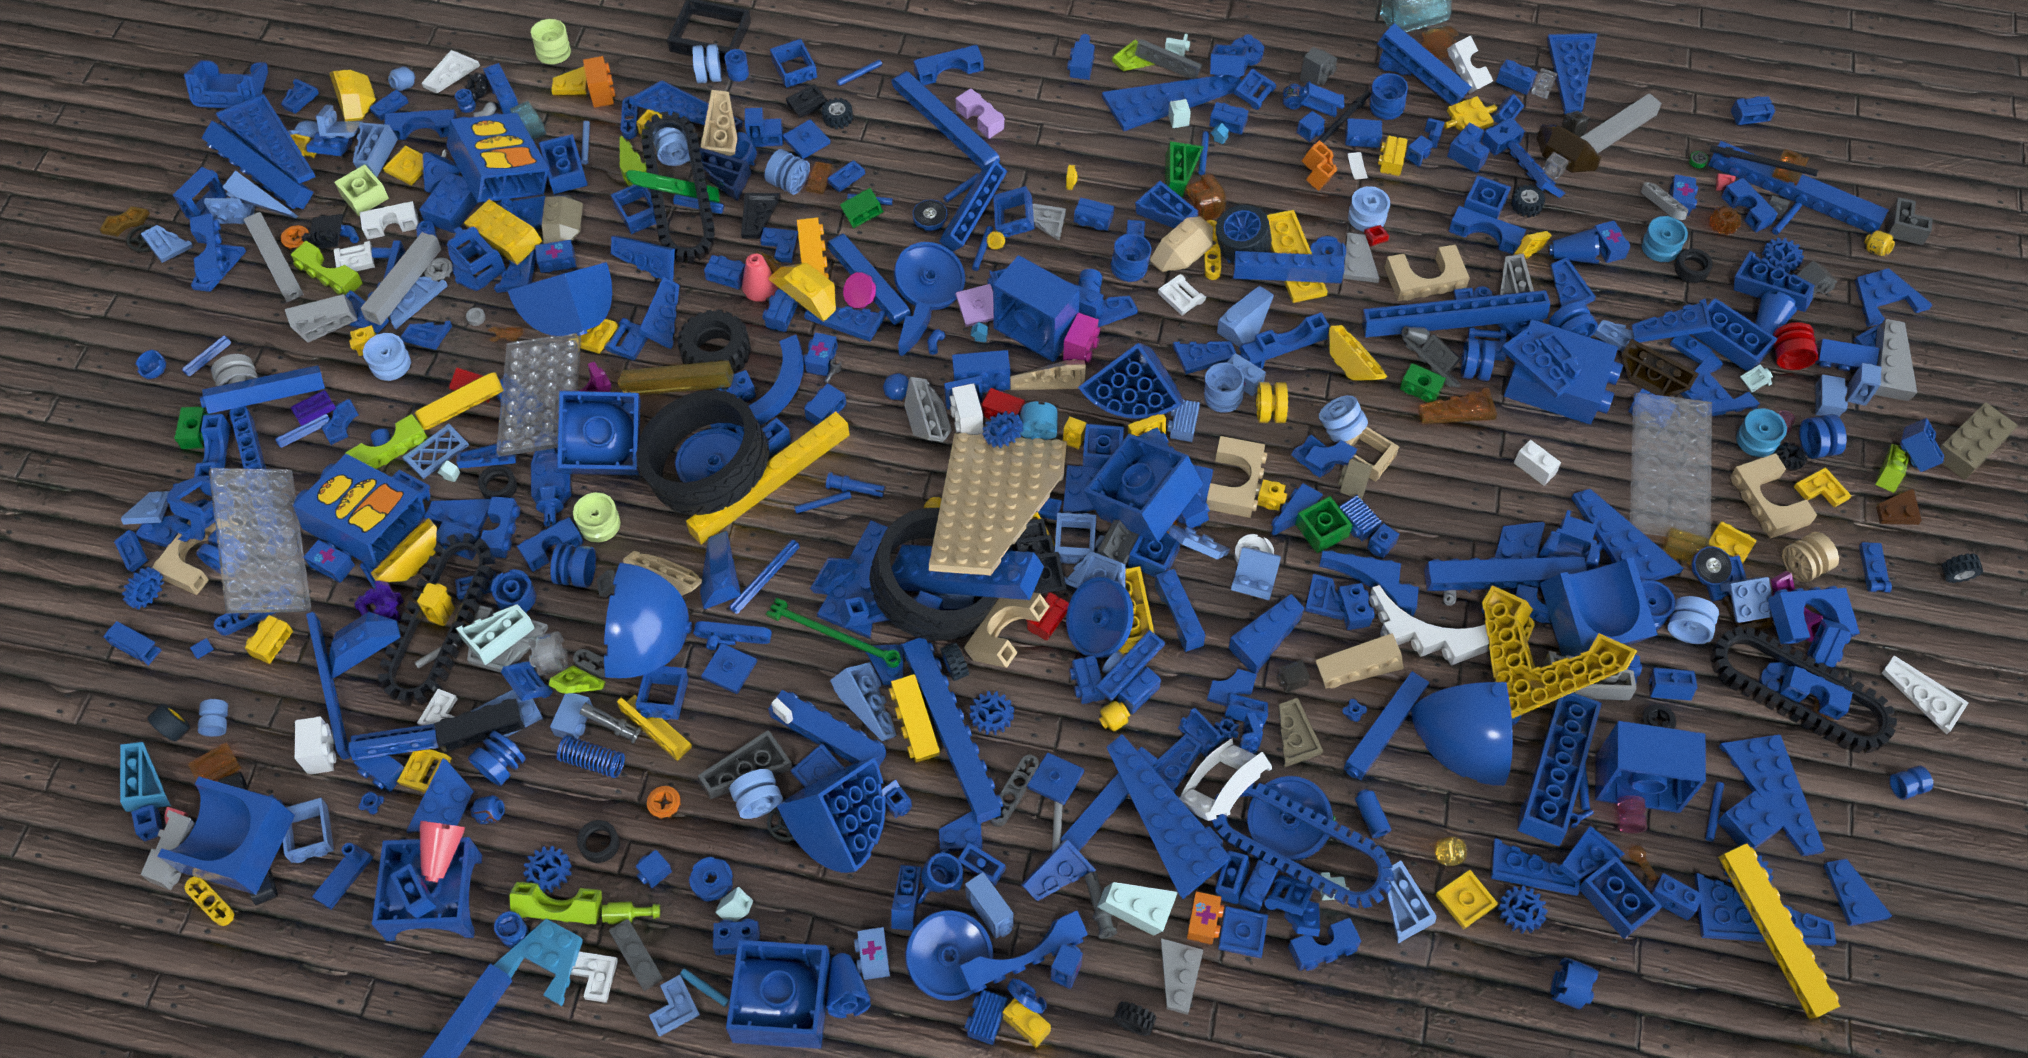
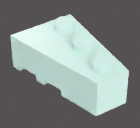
M518 604L493 614L494 616L487 619H478L474 624L464 628L462 626L456 628L462 640L485 665L535 629L530 617Z
M1113 882L1104 888L1097 907L1154 936L1164 930L1178 892Z

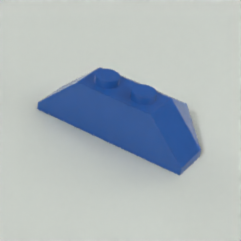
M368 612L337 631L331 644L328 659L331 676L333 678L339 676L399 639L401 635L397 621Z

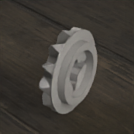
M436 258L426 268L424 274L434 281L444 280L445 277H450V273L453 272V265L446 258Z

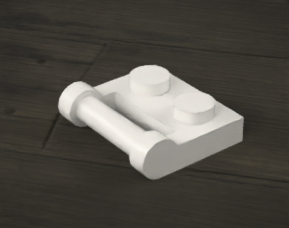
M366 241L364 244L344 249L335 248L336 268L346 265L356 272L374 268L371 242Z
M1181 274L1158 289V294L1181 315H1184L1195 306L1201 305L1206 299V296L1198 293L1185 281V277ZM1179 286L1186 290L1193 297V299L1188 294H1186Z

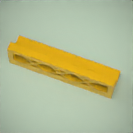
M636 695L632 696L627 702L620 698L617 701L620 711L638 727H642V731L676 761L692 748L691 743L662 718H645L637 712L635 705Z

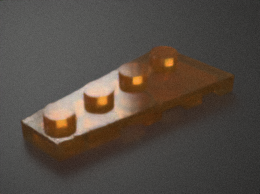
M1489 387L1483 389L1482 392L1475 393L1473 391L1467 393V396L1450 397V400H1438L1419 405L1418 408L1422 424L1496 420L1497 417Z

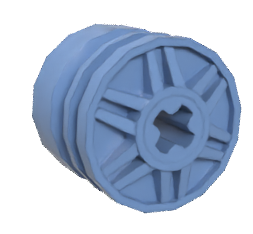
M779 149L774 152L767 163L765 181L775 187H781L782 190L790 194H797L804 187L810 171L809 162L798 156H793V154L783 149Z
M1231 363L1212 365L1205 374L1204 398L1207 406L1220 413L1236 410L1243 401V372L1239 367Z

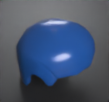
M153 349L145 351L136 361V365L139 368L137 371L145 379L157 378L164 373L166 360L158 351Z
M901 373L888 376L883 385L886 397L891 400L902 401L906 397L908 377Z

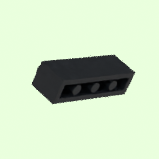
M516 698L506 699L496 705H486L476 711L463 712L461 715L453 718H443L439 722L434 723L438 744L444 753L482 742L485 739H491L489 735L493 731L505 735L526 728L521 707Z

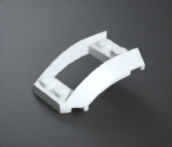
M1231 738L1214 750L1200 764L1185 785L1179 799L1193 814L1207 821L1217 819L1216 815L1219 814L1228 816L1230 815V809L1239 796L1253 782L1260 778V773L1264 770L1270 771L1272 765L1263 752L1258 755L1252 754L1233 745V739ZM1222 762L1237 769V771L1226 783L1217 799L1214 800L1194 790L1205 774L1216 764Z

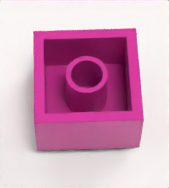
M1081 313L1077 314L1064 339L1063 361L1077 359L1084 360L1085 365L1087 362L1090 363L1093 355L1092 351L1098 347L1100 340L1097 338L1100 332L1098 319Z

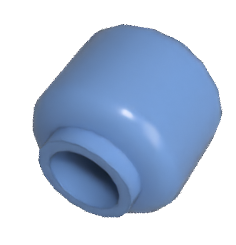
M405 66L399 67L390 72L388 81L392 88L403 91L414 85L415 74Z

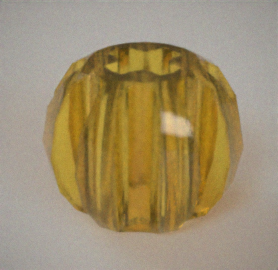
M1444 837L1438 840L1435 845V856L1442 865H1459L1466 859L1467 847L1463 840L1458 837Z

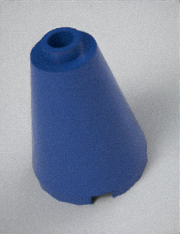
M1592 228L1553 240V244H1549V253L1553 255L1554 259H1564L1567 257L1569 261L1599 264V260H1596L1597 255H1599V237L1594 235V232L1598 230L1597 228Z
M1772 291L1764 292L1760 299L1755 324L1773 335L1776 329L1785 325L1796 313L1798 306H1795L1796 301L1789 295L1782 292L1770 294Z
M838 953L830 961L827 994L828 1013L837 1018H847L846 1014L854 1013V1016L860 1015L870 1007V995L852 957L846 953Z

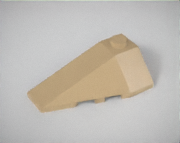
M712 90L701 148L732 156L735 154L738 138L729 92Z
M1077 359L1065 360L1011 376V390L1079 389L1078 387L1085 382V361Z

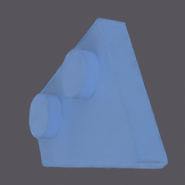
M158 225L141 233L142 238L161 263L193 248L190 241L187 240L186 242L178 238V235L167 232Z
M1603 320L1598 325L1596 332L1593 334L1606 343L1618 346V350L1622 353L1630 339H1634L1633 331L1625 329L1626 325L1614 324Z
M169 491L149 492L121 517L123 525L161 523L169 504L166 500Z

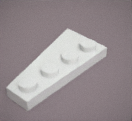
M1896 656L1891 658L1882 672L1945 734L1952 730L1969 703Z

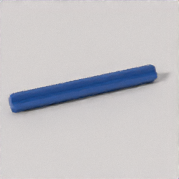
M795 540L789 541L743 590L741 596L737 597L730 604L729 607L732 612L738 614L799 549L798 542Z

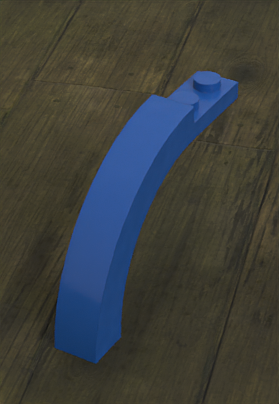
M797 335L779 341L783 355L780 374L772 388L758 401L749 405L760 426L774 418L787 406L800 385L803 376L804 358ZM732 423L710 424L712 429L720 428L730 431L738 427V425Z

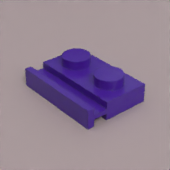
M323 390L291 406V409L300 425L303 426L335 410L336 407L327 392Z

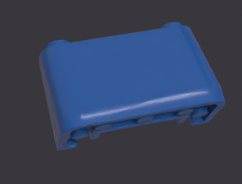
M200 60L184 74L189 98L197 107L229 108L262 94L268 75L267 63H254L250 68L251 74H220L218 66L213 61Z

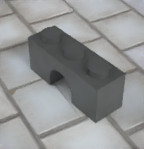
M629 919L609 930L643 991L648 990L663 980Z

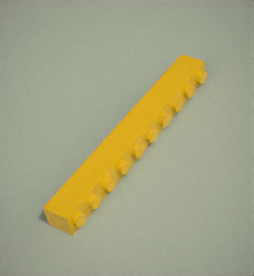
M837 412L831 414L767 462L762 478L740 501L728 508L725 507L723 510L711 514H695L686 520L689 533L702 545L709 537L717 534L850 435L848 423Z

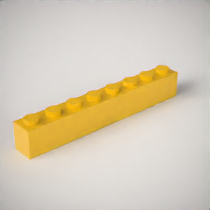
M1747 843L1719 856L1721 864L1808 1018H1817L1840 1007L1836 992L1830 989L1827 984V977L1824 971L1818 968L1814 961L1815 956L1812 950L1806 947L1802 940V932L1794 926L1790 911L1782 905L1779 892L1775 887H1772L1768 880L1767 871L1758 863L1755 850L1749 847Z

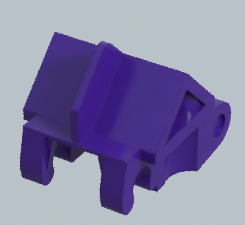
M375 581L376 589H369L363 596H359L354 603L355 608L360 611L362 616L369 612L367 605L374 604L376 606V609L373 611L374 614L400 621L401 617L396 606L404 603L400 592H392L388 582Z

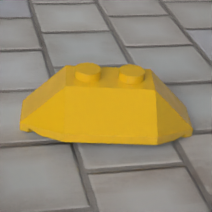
M353 70L330 72L345 122L363 120L365 114L370 110L369 107L376 102L368 76Z
M808 263L780 267L769 277L772 283L823 322L836 311L834 283Z
M1342 325L1329 328L1330 355L1334 362L1346 372L1345 374L1349 379L1379 380L1387 377L1377 361Z
M430 518L415 528L371 572L375 581H407L410 577L417 574L419 568L427 563L430 556L433 557L436 553L433 549L436 546L437 527Z

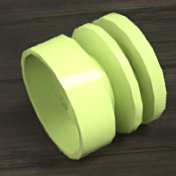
M556 19L541 20L532 27L531 36L537 58L541 62L557 64L565 61L570 56L571 48L566 28L561 21Z

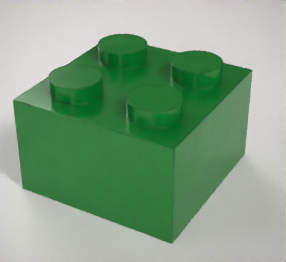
M1331 496L1299 512L1295 523L1316 553L1348 538L1353 526Z

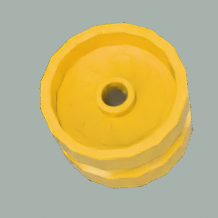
M1259 382L1256 395L1258 423H1268L1271 415L1275 423H1285L1288 411L1286 382H1276L1273 390L1269 382Z

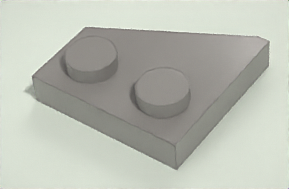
M1033 204L1034 226L1060 241L1066 209Z

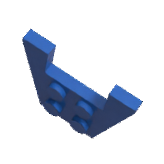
M1889 268L1857 277L1855 280L1859 300H1862L1863 304L1862 311L1866 315L1867 320L1865 323L1867 327L1884 321L1885 318L1877 308L1882 305L1906 299L1915 313L1929 310L1932 306L1926 298Z
M1713 352L1695 370L1699 375L1690 390L1682 392L1681 395L1702 418L1723 415L1730 411L1741 412L1747 408H1751V410L1758 408L1760 403L1750 392L1733 399L1710 374L1720 369L1723 365Z

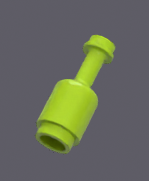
M628 901L608 902V905L602 906V921L608 922V924H620L626 919H629L632 923L633 918L636 916H653V919L660 918V904H653V907L635 908L633 903Z

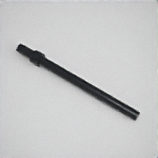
M1366 90L1360 97H1357L1352 102V105L1313 145L1319 140L1324 143L1357 109H1360L1371 96L1370 91Z
M1711 145L1710 152L1722 154L1723 157H1735L1817 177L1819 171L1818 169L1733 150L1734 148L1727 146L1723 148Z

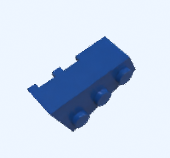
M1162 181L1155 184L1135 202L1138 215L1171 228H1176L1188 217H1198V210Z

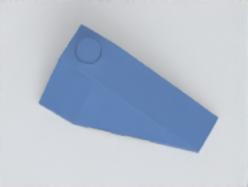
M237 171L223 185V188L227 190L226 195L230 198H239L242 202L294 219L298 217Z
M1258 286L1233 305L1219 319L1217 333L1238 347L1255 341V335L1259 334L1274 294Z
M870 662L846 668L830 680L839 698L881 741L897 736L891 715L885 710L884 704L886 699L885 696H881L879 690L881 686L880 680Z

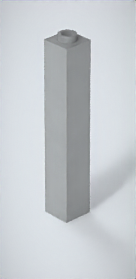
M1649 93L1581 138L1588 141L1598 154L1655 117L1662 103Z
M261 212L244 218L286 302L303 296L304 294Z
M423 232L418 236L361 307L365 320L378 325L383 324L441 251L437 237Z

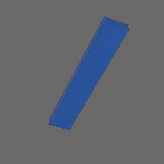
M1143 747L1138 750L1139 754L1151 767L1158 762L1157 758ZM1119 773L1062 836L1061 842L1067 839L1080 851L1125 800L1129 792Z

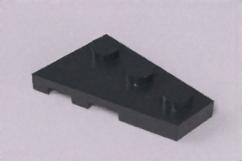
M745 193L741 229L742 239H760L764 227H766L781 198L780 193Z

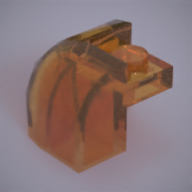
M1448 25L1433 27L1422 33L1424 42L1421 44L1441 61L1449 57L1447 48L1457 43L1454 37L1459 36L1456 29Z
M1212 174L1202 175L1200 181L1186 186L1185 191L1194 202V208L1198 210V217L1208 221L1222 214L1226 206V195L1223 187Z

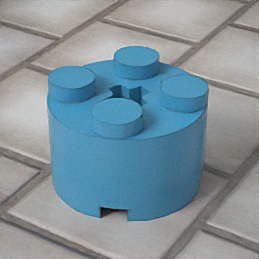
M1039 401L1023 405L1020 412V419L1024 425L1022 427L1024 431L1020 434L1023 437L1031 440L1035 438L1049 440L1057 436L1058 414L1057 408L1047 402H1045V405L1038 404Z

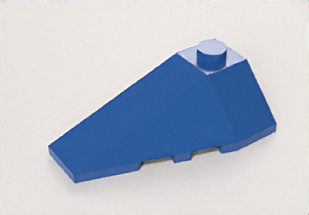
M727 531L708 538L700 588L704 609L741 596Z

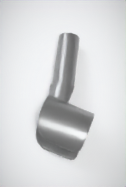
M835 359L831 360V370L824 380L825 384L830 381L835 373L841 371V361L838 365H835Z

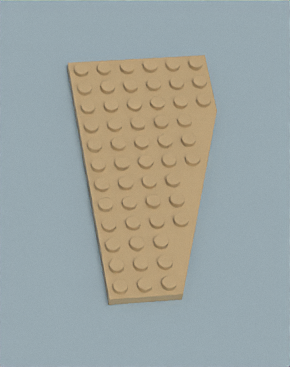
M954 433L929 562V571L992 575L1001 563L1003 555L1012 544L1016 543L1026 529L1027 523L1036 511L1039 512L1057 483L1063 480L1067 441L1058 439L1043 440L1041 438L1031 440L1020 437L1015 438V443L1009 442L1008 447L1003 444L1002 448H999L998 445L996 447H992L991 444L988 445L983 434Z

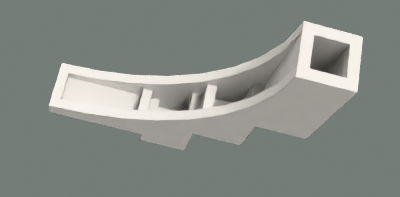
M1380 585L1372 587L1369 601L1372 607L1376 608L1381 623H1384L1380 632L1381 637L1393 633L1397 645L1411 641L1412 648L1418 652L1420 657L1442 649L1443 657L1449 661L1451 666L1490 651L1486 624L1464 629L1442 628L1427 624L1400 609L1388 598Z

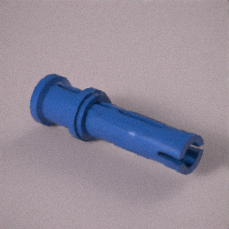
M832 472L828 473L826 480V489L836 488L842 492L850 490L883 498L884 492L880 491H885L884 485L852 480L848 475L842 477L833 475Z

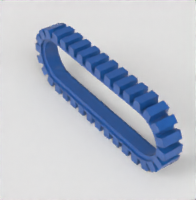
M1253 782L1239 797H1255L1368 855L1378 865L1379 874L1375 884L1364 892L1347 890L1235 831L1230 827L1226 815H1216L1217 819L1212 820L1214 827L1218 830L1217 832L1235 848H1240L1249 855L1251 853L1254 858L1275 866L1283 873L1286 871L1294 879L1298 877L1299 881L1307 886L1310 883V886L1318 892L1324 886L1322 890L1324 895L1331 899L1334 896L1335 900L1343 905L1348 898V905L1352 908H1359L1360 901L1364 908L1372 907L1370 898L1373 897L1378 904L1384 899L1380 891L1388 894L1391 889L1390 883L1386 881H1393L1394 873L1390 869L1393 866L1389 857L1386 856L1387 854L1379 845L1374 849L1375 843L1373 840L1366 837L1363 844H1361L1363 841L1361 834L1355 831L1352 833L1349 828L1343 825L1340 827L1332 819L1328 821L1320 813L1316 815L1308 807L1304 809L1302 804L1296 801L1292 802L1285 795L1280 796L1273 789L1269 791L1267 786L1261 783L1257 786Z

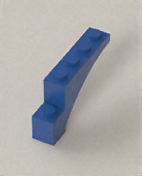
M1322 551L1319 567L1346 574L1359 580L1371 589L1380 585L1389 599L1412 617L1414 616L1417 609L1419 587L1411 584H1399L1401 563H1396L1392 560H1377L1373 557H1359L1354 554H1340L1335 551Z

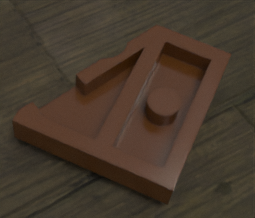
M1914 489L1883 501L1876 507L1880 524L1919 525L1922 521Z

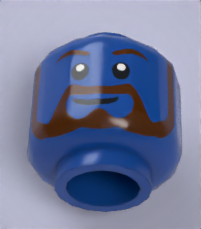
M494 795L476 799L471 807L472 817L482 825L498 822L505 812L503 801Z

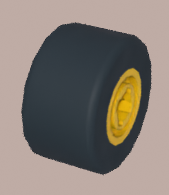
M160 704L147 718L149 723L159 733L174 742L178 741L190 729L188 721L166 704Z

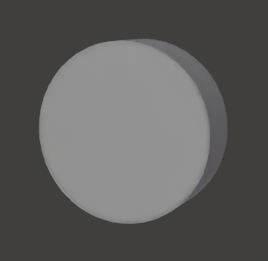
M472 308L466 313V319L472 326L481 325L486 319L484 311L480 308Z

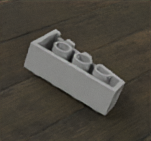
M1885 319L1877 328L1876 348H1880L1877 366L1882 368L1881 385L1874 395L1909 401L1917 394L1905 322Z
M1549 651L1543 662L1544 667L1561 659L1573 658V656L1566 655L1564 657L1556 655V652ZM1626 669L1573 693L1590 699L1630 700L1636 691L1634 671Z

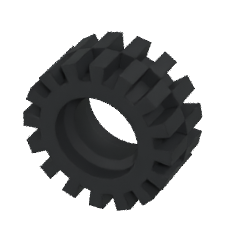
M1121 1001L1118 1004L1113 1021L1126 1031L1129 1030L1131 1033L1149 1036L1156 1021V1015L1140 1005L1137 1006L1132 1002L1130 1004L1127 1001Z

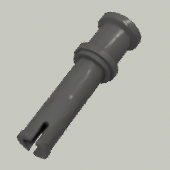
M586 702L579 713L613 730L616 736L621 735L631 740L632 744L635 743L642 730V727L639 726L637 728L627 723L626 719L621 718L619 720Z
M1088 873L1084 876L1095 912L1093 919L1098 925V936L1100 939L1110 938L1117 934V929L1113 927L1111 920L1112 914L1097 907L1102 895V889L1097 873Z

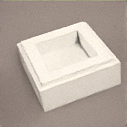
M776 698L772 702L773 711L786 724H789L793 720L792 712Z

